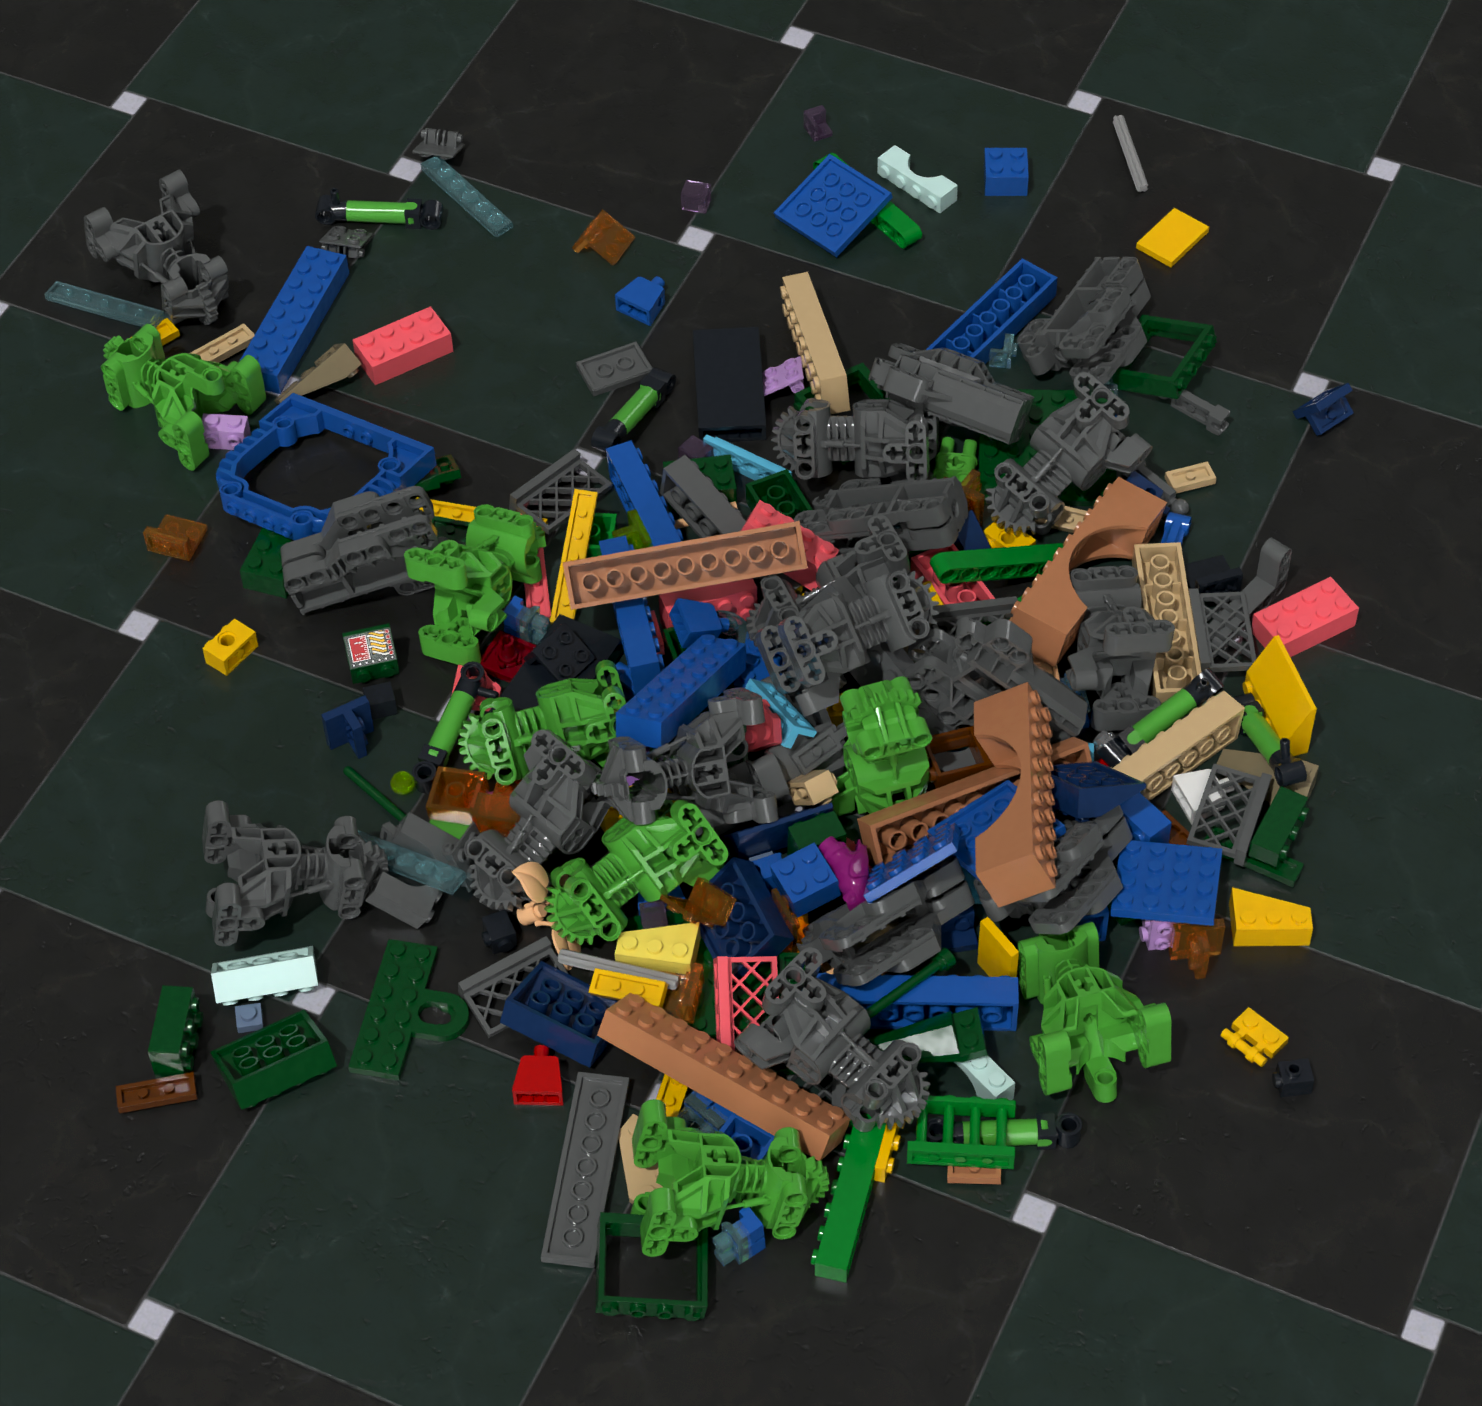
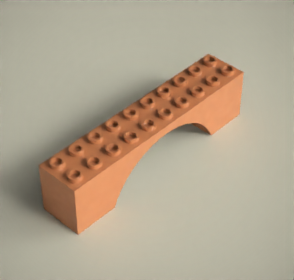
M1120 477L1113 484L1109 483L1103 493L1104 496H1098L1093 509L1089 508L1086 512L1083 522L1079 521L1073 531L1074 534L1067 536L1063 548L1059 547L1053 556V561L1048 560L1044 566L1043 574H1037L1032 583V588L1027 587L1022 595V601L1017 600L1012 607L1011 614H1013V617L1009 620L1032 637L1033 656L1053 667H1056L1076 640L1079 626L1088 608L1076 594L1069 573L1081 564L1096 559H1132L1134 544H1148L1156 533L1165 510L1166 501Z
M1028 682L974 702V736L995 768L1021 771L1016 793L1006 810L987 830L975 838L976 875L998 907L1056 888L1055 876L1058 875L1054 858H1057V852L1054 847L1056 833L1053 829V823L1056 822L1052 808L1055 805L1052 794L1054 781L1051 777V771L1054 770L1051 761L1053 749L1050 743L1052 731L1049 726V721L1052 720L1049 709L1041 704L1037 690H1032Z

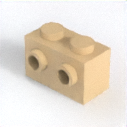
M812 770L806 775H799L786 782L795 805H816L817 803L823 805L830 802L832 796L839 792L836 786V777L829 770Z

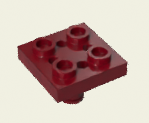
M499 631L482 654L480 664L487 674L510 683L524 664L525 660L523 658L537 645Z

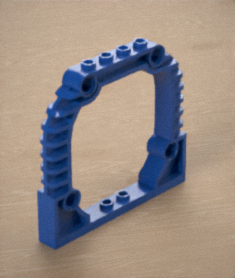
M292 393L259 421L260 429L257 428L252 431L251 436H246L243 439V443H238L234 447V451L230 450L226 453L225 458L221 459L217 468L216 480L222 507L225 512L286 538L298 540L320 533L331 508L324 510L311 506L291 508L250 491L248 482L243 479L250 470L279 446H291L297 442L299 437L319 434L324 429L388 453V457L383 458L378 463L379 473L354 495L372 491L376 492L379 496H383L414 486L436 466L434 447Z

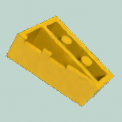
M1232 887L1229 910L1233 946L1310 945L1313 931L1310 907Z

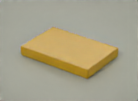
M1174 208L1137 242L1136 249L1172 267L1209 232V226Z
M984 918L980 921L977 963L989 977L1003 975L1017 977L1019 951L990 918Z

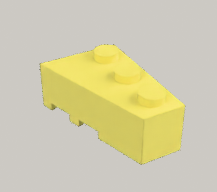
M700 922L621 932L615 950V961L678 975L679 979L692 980L701 940Z

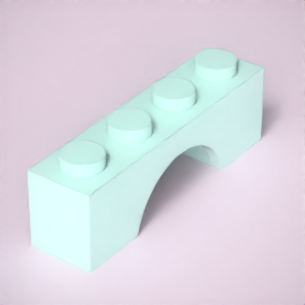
M896 145L878 157L877 173L895 184L898 188L909 193L912 197L926 204L929 208L941 213L957 201V184L943 175L937 177L916 175L910 170V154Z
M988 1055L964 1062H954L968 1076L978 1097L983 1099H1014L1015 1082Z

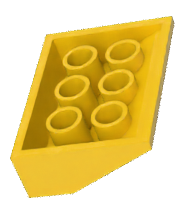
M1277 635L1272 638L1247 670L1245 682H1243V691L1245 694H1253L1255 701H1258L1264 709V718L1280 739L1287 738L1290 740V752L1293 756L1308 753L1317 708L1280 636Z

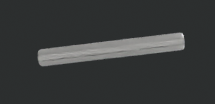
M1115 115L1113 117V125L1136 190L1138 192H1145L1148 189V183L1123 115Z
M561 949L558 954V962L561 964L591 971L597 968L664 981L669 984L668 989L676 990L679 985L678 975L567 949Z

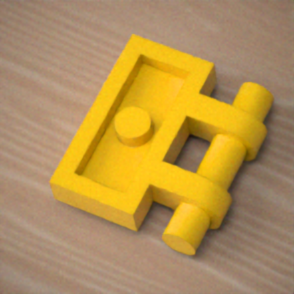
M1249 1007L1232 1022L1231 1028L1236 1031L1235 1033L1225 1028L1220 1035L1227 1041V1045L1233 1049L1237 1048L1246 1055L1245 1058L1251 1063L1255 1062L1260 1067H1263L1267 1062V1058L1262 1055L1263 1053L1272 1059L1289 1040L1288 1036ZM1246 1039L1247 1041H1249V1042H1250L1251 1044H1253L1254 1046L1251 1047V1046H1250L1249 1044H1247L1244 1040Z

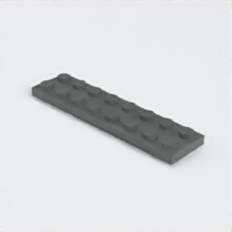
M578 1072L541 1253V1262L595 1268L597 1259V1225L600 1212L606 1211L619 1134L629 1090V1077Z

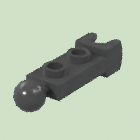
M1184 390L1178 399L1170 398L1171 407L1206 425V430L1217 436L1221 435L1229 426L1225 418L1231 412L1219 404L1214 406L1187 390ZM1158 396L1160 399H1168L1166 397Z
M1143 460L1134 471L1163 490L1164 493L1161 499L1167 502L1166 506L1170 507L1172 512L1186 515L1189 511L1188 502L1184 499H1176V491L1146 467L1147 462ZM1127 473L1121 474L1124 480H1127L1130 476Z

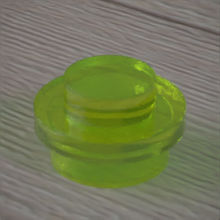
M406 771L395 773L390 782L391 789L397 794H407L415 787L413 776Z

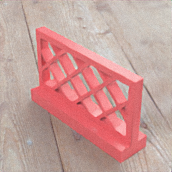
M717 956L713 959L716 1041L729 1045L735 1051L734 1031L738 1036L742 1033L734 1026V1018L739 1012L750 1021L749 1024L753 1023L760 1026L756 1021L765 1011L762 1009L753 1019L743 1008L751 999L762 1007V1001L755 995L764 985L766 987L769 985L768 981L770 979L772 982L778 976L777 956ZM760 962H771V974L764 980L754 969ZM732 963H742L749 971L738 980L732 974ZM750 973L762 982L753 993L742 983ZM732 980L737 983L733 988ZM738 986L749 995V998L741 1006L733 1000V992ZM733 1005L737 1008V1011L734 1014Z

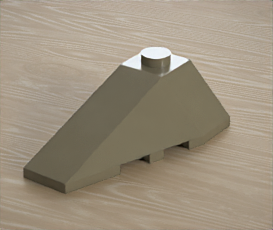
M345 343L334 344L314 362L316 367L313 366L304 371L300 377L302 380L300 382H293L274 401L280 404L292 393L302 396L346 377L350 379L359 371L358 367L362 363Z
M1223 749L1217 765L1261 777L1262 772L1272 775L1265 799L1271 805L1280 786L1275 779L1274 771L1261 753ZM1302 760L1307 773L1306 782L1284 788L1304 795L1309 799L1316 783L1319 765ZM1246 781L1238 783L1247 789L1253 788L1254 785Z

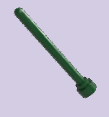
M346 766L343 769V773L399 822L406 816L403 811L352 767Z
M942 948L940 952L935 954L932 963L868 1007L866 1011L870 1019L938 970L947 971L956 964L953 954L947 948Z

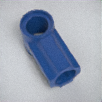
M1169 511L1161 543L1181 542L1182 546L1184 536L1187 537L1192 517Z

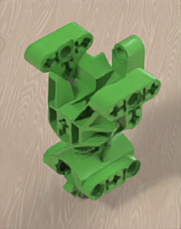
M145 324L132 338H127L124 341L118 335L117 337H112L104 345L103 351L105 354L103 356L108 360L101 365V370L104 373L103 379L106 391L109 394L110 403L120 411H123L128 405L133 408H140L152 403L155 408L158 425L162 427L158 432L159 437L165 444L178 451L180 462L188 470L194 471L209 456L208 444L205 443L203 434L205 431L201 420L203 413L214 414L229 411L237 403L244 413L251 415L266 400L261 367L259 362L251 355H246L239 362L232 361L228 366L214 361H204L200 355L192 353H181L165 359L160 334L151 324Z
M488 504L480 505L474 509L475 520L469 523L466 545L459 544L454 540H445L439 543L432 551L418 547L405 551L404 559L408 577L421 582L428 581L435 585L433 608L435 625L423 626L418 631L421 650L424 655L462 666L472 661L481 663L479 641L474 635L480 630L494 631L507 618V614L502 609L510 601L512 580L534 584L542 579L540 558L537 554L539 548L546 547L545 533L542 531L541 526L536 527V523L530 515H521L520 512L500 507L494 508Z
M610 660L600 661L595 668L597 679L569 678L544 685L536 692L539 705L516 712L512 700L507 697L483 700L480 704V715L476 716L473 713H469L471 722L464 720L463 726L466 729L459 730V735L465 737L458 739V745L464 746L459 749L460 754H467L463 758V762H471L469 766L470 771L478 768L477 774L479 777L486 772L487 780H489L492 774L495 773L498 783L510 785L515 780L524 778L529 772L524 754L531 746V739L534 733L539 730L549 729L565 741L567 746L584 760L594 759L604 768L609 753L608 740L616 737V712L626 704L615 663ZM604 670H609L612 682L607 683ZM615 696L616 699L611 700L610 697ZM488 708L496 709L493 710V712L487 714L484 713L485 710ZM510 768L512 770L508 775L499 773L500 769L507 770Z
M901 676L891 681L884 680L861 686L859 689H849L842 693L840 696L844 709L842 711V718L848 740L842 748L845 767L843 774L836 778V786L839 792L834 794L832 800L828 802H832L833 811H835L837 817L852 813L855 810V801L858 814L866 812L871 814L926 793L929 783V761L925 746L932 741V735L925 718L919 716L918 705L922 701L919 694L913 692L908 678ZM904 793L905 800L892 802V794Z
M665 800L662 807L655 810L656 821L653 823L635 825L623 817L603 834L602 842L609 850V854L596 862L595 865L590 867L584 858H576L566 862L561 867L555 868L550 874V882L553 887L547 888L552 893V896L544 898L551 904L544 908L545 911L552 913L546 918L549 922H555L551 928L555 931L560 929L558 935L562 938L567 935V941L571 943L576 938V943L579 945L583 944L584 939L588 944L592 945L594 935H598L607 941H613L620 936L621 931L625 929L628 923V918L620 907L638 892L645 901L653 902L665 897L682 882L701 890L723 868L724 862L728 858V850L699 808L685 800H678L674 803L672 800ZM685 808L687 809V810L685 811L686 814H687V816H688L690 819H692V820H689V819L683 817V816H684V811H683V810H684ZM670 812L671 817L665 816L667 813ZM699 827H702V828H703V834H702V836L699 837V838H696V834H695L696 830H697ZM567 874L568 879L564 885L560 886V878ZM611 924L610 930L603 933V927Z
M1093 922L1077 925L1071 931L1064 934H1039V936L1018 941L1019 985L1022 995L1026 1000L1037 997L1040 1004L1044 1005L1041 1021L1043 1033L1030 1036L1029 1042L1033 1056L1039 1066L1040 1085L1046 1096L1071 1089L1072 1074L1069 1068L1076 1066L1077 1075L1083 1066L1085 1080L1095 1099L1108 1103L1114 1101L1117 1097V1076L1108 1057L1125 1062L1126 1052L1138 1049L1140 1062L1145 1069L1171 1061V1015L1166 1003H1152L1143 1006L1135 994L1122 988V980L1117 975L1099 968V937Z
M648 1100L641 1106L632 1136L634 1164L639 1168H649L658 1162L656 1183L663 1186L662 1188L654 1189L652 1192H645V1194L636 1196L630 1214L644 1215L640 1225L642 1253L646 1256L656 1257L665 1253L669 1241H692L697 1238L698 1232L704 1228L711 1227L713 1230H718L725 1211L738 1207H751L766 1229H772V1235L775 1238H791L796 1234V1227L799 1226L808 1208H810V1204L819 1203L818 1197L824 1198L825 1191L829 1190L828 1185L830 1182L827 1167L822 1165L821 1160L816 1161L815 1156L806 1157L801 1150L799 1132L795 1128L785 1127L778 1130L768 1148L765 1160H757L742 1156L737 1144L722 1131L703 1133L698 1128L687 1127L686 1121L682 1118L666 1117L665 1104L661 1100ZM735 1198L737 1204L728 1205Z

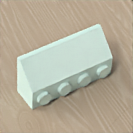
M313 946L212 964L211 976L216 1003L222 1002L223 1005L236 1004L238 999L248 998V1001L260 1000L263 998V995L272 993L273 996L287 995L289 990L298 989L299 992L313 990L314 986H318Z

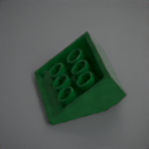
M304 1009L210 1052L241 1110L254 1107L264 1099L277 1096L282 1091L301 1085L306 1080L325 1074L337 1066L328 1040Z

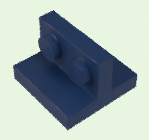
M1349 383L1325 390L1292 412L1296 419L1306 416L1316 436L1320 435L1354 413L1345 398V395L1353 390Z
M365 695L321 714L326 742L330 750L349 743L358 759L367 756L366 745H368L366 734L373 732L374 726L370 704Z
M973 905L941 925V949L947 948L951 953L978 949L974 930L975 913Z

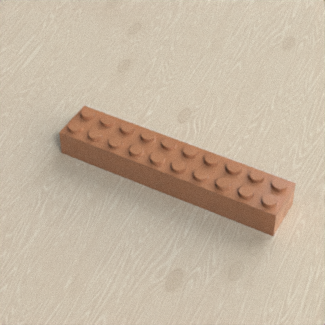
M800 521L563 562L571 610L808 568Z
M1071 737L1051 745L1053 749V754H1051L1053 765L1092 762L1088 742ZM992 767L858 818L862 842L865 846L867 845L869 866L874 867L880 862L887 864L893 860L892 856L898 851L905 849L907 852L915 847L914 842L924 836L929 838L927 830L1006 780L1011 781L1018 787L1021 771Z
M629 993L605 1011L597 1036L774 1136L778 1130L785 1127L797 1129L801 1150L811 1157L815 1156V1159L820 1161L842 1142L850 1118L846 1116L840 1107L832 1106L823 1101L818 1095L805 1091L795 1082L780 1077L772 1069L766 1068L761 1070L747 1057L732 1050L729 1045L712 1039L707 1033L689 1026L686 1021L666 1013L663 1008L653 1006L641 996Z

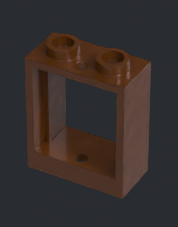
M974 726L932 735V741L925 746L929 761V782H933L936 789L994 767V764L974 736ZM969 746L976 762L975 765L940 772L933 754Z

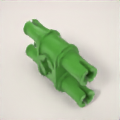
M944 437L941 442L940 452L935 457L934 478L942 479L956 476L961 482L967 499L970 486L975 481L974 472L978 464L976 458L977 442L973 439H967L964 441L963 452L953 453L954 439Z

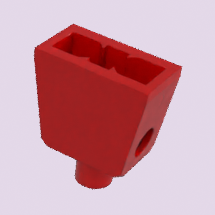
M537 1045L534 1047V1056L524 1055L521 1057L512 1088L514 1105L563 1106L559 1059L557 1056H549V1047Z

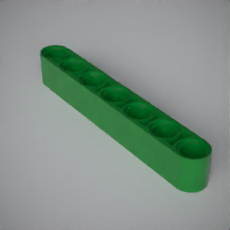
M832 152L829 153V154L833 155L834 157H836L837 159H839L840 161L844 162V161H843L840 157H838L835 153H832ZM828 155L813 163L814 170ZM891 201L870 221L902 249L922 238L920 227Z
M1064 543L941 552L931 558L930 565L942 584L1036 577L1038 573L1043 574V568L1048 560L1053 561L1056 550L1059 547L1063 548Z

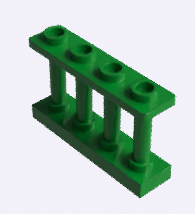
M929 1095L928 1100H925L927 1102L925 1109H921L920 1117L917 1118L916 1140L908 1141L907 1164L1014 1169L1015 1147L1007 1146V1118H1015V1100H1008L1006 1098L983 1099L977 1096L963 1098L953 1095ZM928 1114L944 1115L943 1142L941 1143L927 1141ZM954 1115L970 1116L969 1144L953 1142ZM981 1117L997 1118L996 1145L980 1144Z

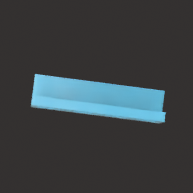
M706 435L703 438L704 457L731 454L733 471L753 480L785 470V468L718 437L714 438Z
M749 679L745 688L761 695L762 699H766L770 704L769 709L771 712L777 713L781 718V745L783 747L791 749L798 734L815 737L817 731L776 690L773 684Z

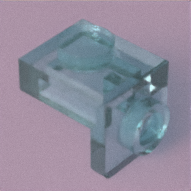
M1005 333L1003 349H990V367L1011 369L1012 357L1017 356L1018 344L1014 343V334Z

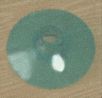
M724 610L716 611L718 617L728 618L730 623L729 630L721 632L718 638L735 639L737 642L745 644V640H749L746 627L747 622L735 613Z

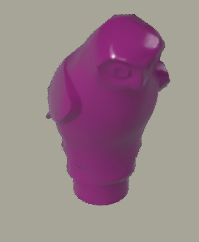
M834 836L826 838L819 845L818 849L838 879V886L842 892L843 899L851 911L866 901L863 894L868 883L867 880L870 878L867 845L865 846L858 839L855 851H851L845 842H838Z

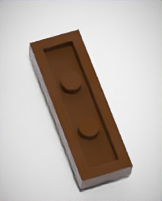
M194 1072L116 1086L119 1113L197 1100Z

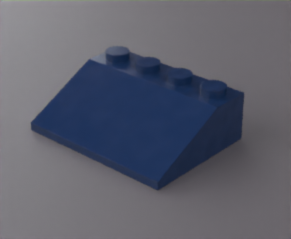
M1097 761L1053 765L1054 770L1051 771V777L1054 781L1052 794L1055 800V805L1052 808L1063 811L1064 815L1073 816L1076 821L1081 822L1090 821L1092 817H1101L1146 789V783Z
M832 802L780 817L774 822L761 823L724 835L730 857L749 860L750 857L770 851L773 854L778 853L777 850L786 848L788 852V827L796 822H804L815 818L821 813L832 812Z
M732 857L685 905L692 920L700 922L701 937L713 959L717 956H778L794 940L791 931L752 861ZM760 962V964L757 967L761 966L766 962ZM732 963V974L737 979L749 971L742 963Z
M541 961L506 999L500 1023L590 1068L609 1043L597 1036L605 1011L619 1000L591 995L588 993L589 984Z

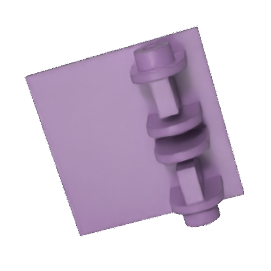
M800 356L790 358L777 367L767 368L762 373L764 396L786 386H789L793 393L804 389V373Z

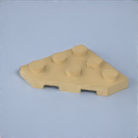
M635 1114L631 1115L620 1129L619 1145L629 1202L632 1204L636 1196L663 1187L656 1183L658 1162L649 1168H639L634 1164L632 1136L638 1116Z

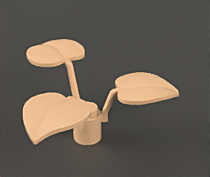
M537 862L523 863L516 867L512 873L518 878L524 891L532 901L524 904L522 909H517V918L523 926L535 923L536 927L541 925L552 926L555 922L542 921L547 915V911L544 908L550 905V902L544 899L548 894V889L546 888L549 883L548 875L545 869ZM567 874L560 878V886L564 885L568 879ZM552 929V940L558 954L561 949L581 952V945L576 943V938L571 943L567 941V935L564 938L558 935L560 929L557 931ZM563 964L566 971L573 968V966Z

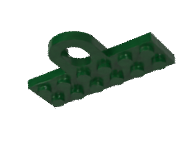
M393 939L388 940L348 1066L350 1073L399 1081L413 1037L445 1042L456 1039L465 1032L469 1024V1010L465 1001L452 993L427 989L438 955L437 946ZM436 1007L443 1011V1013L449 1014L451 1020L447 1024L436 1025L423 1022L419 1015L425 1008Z

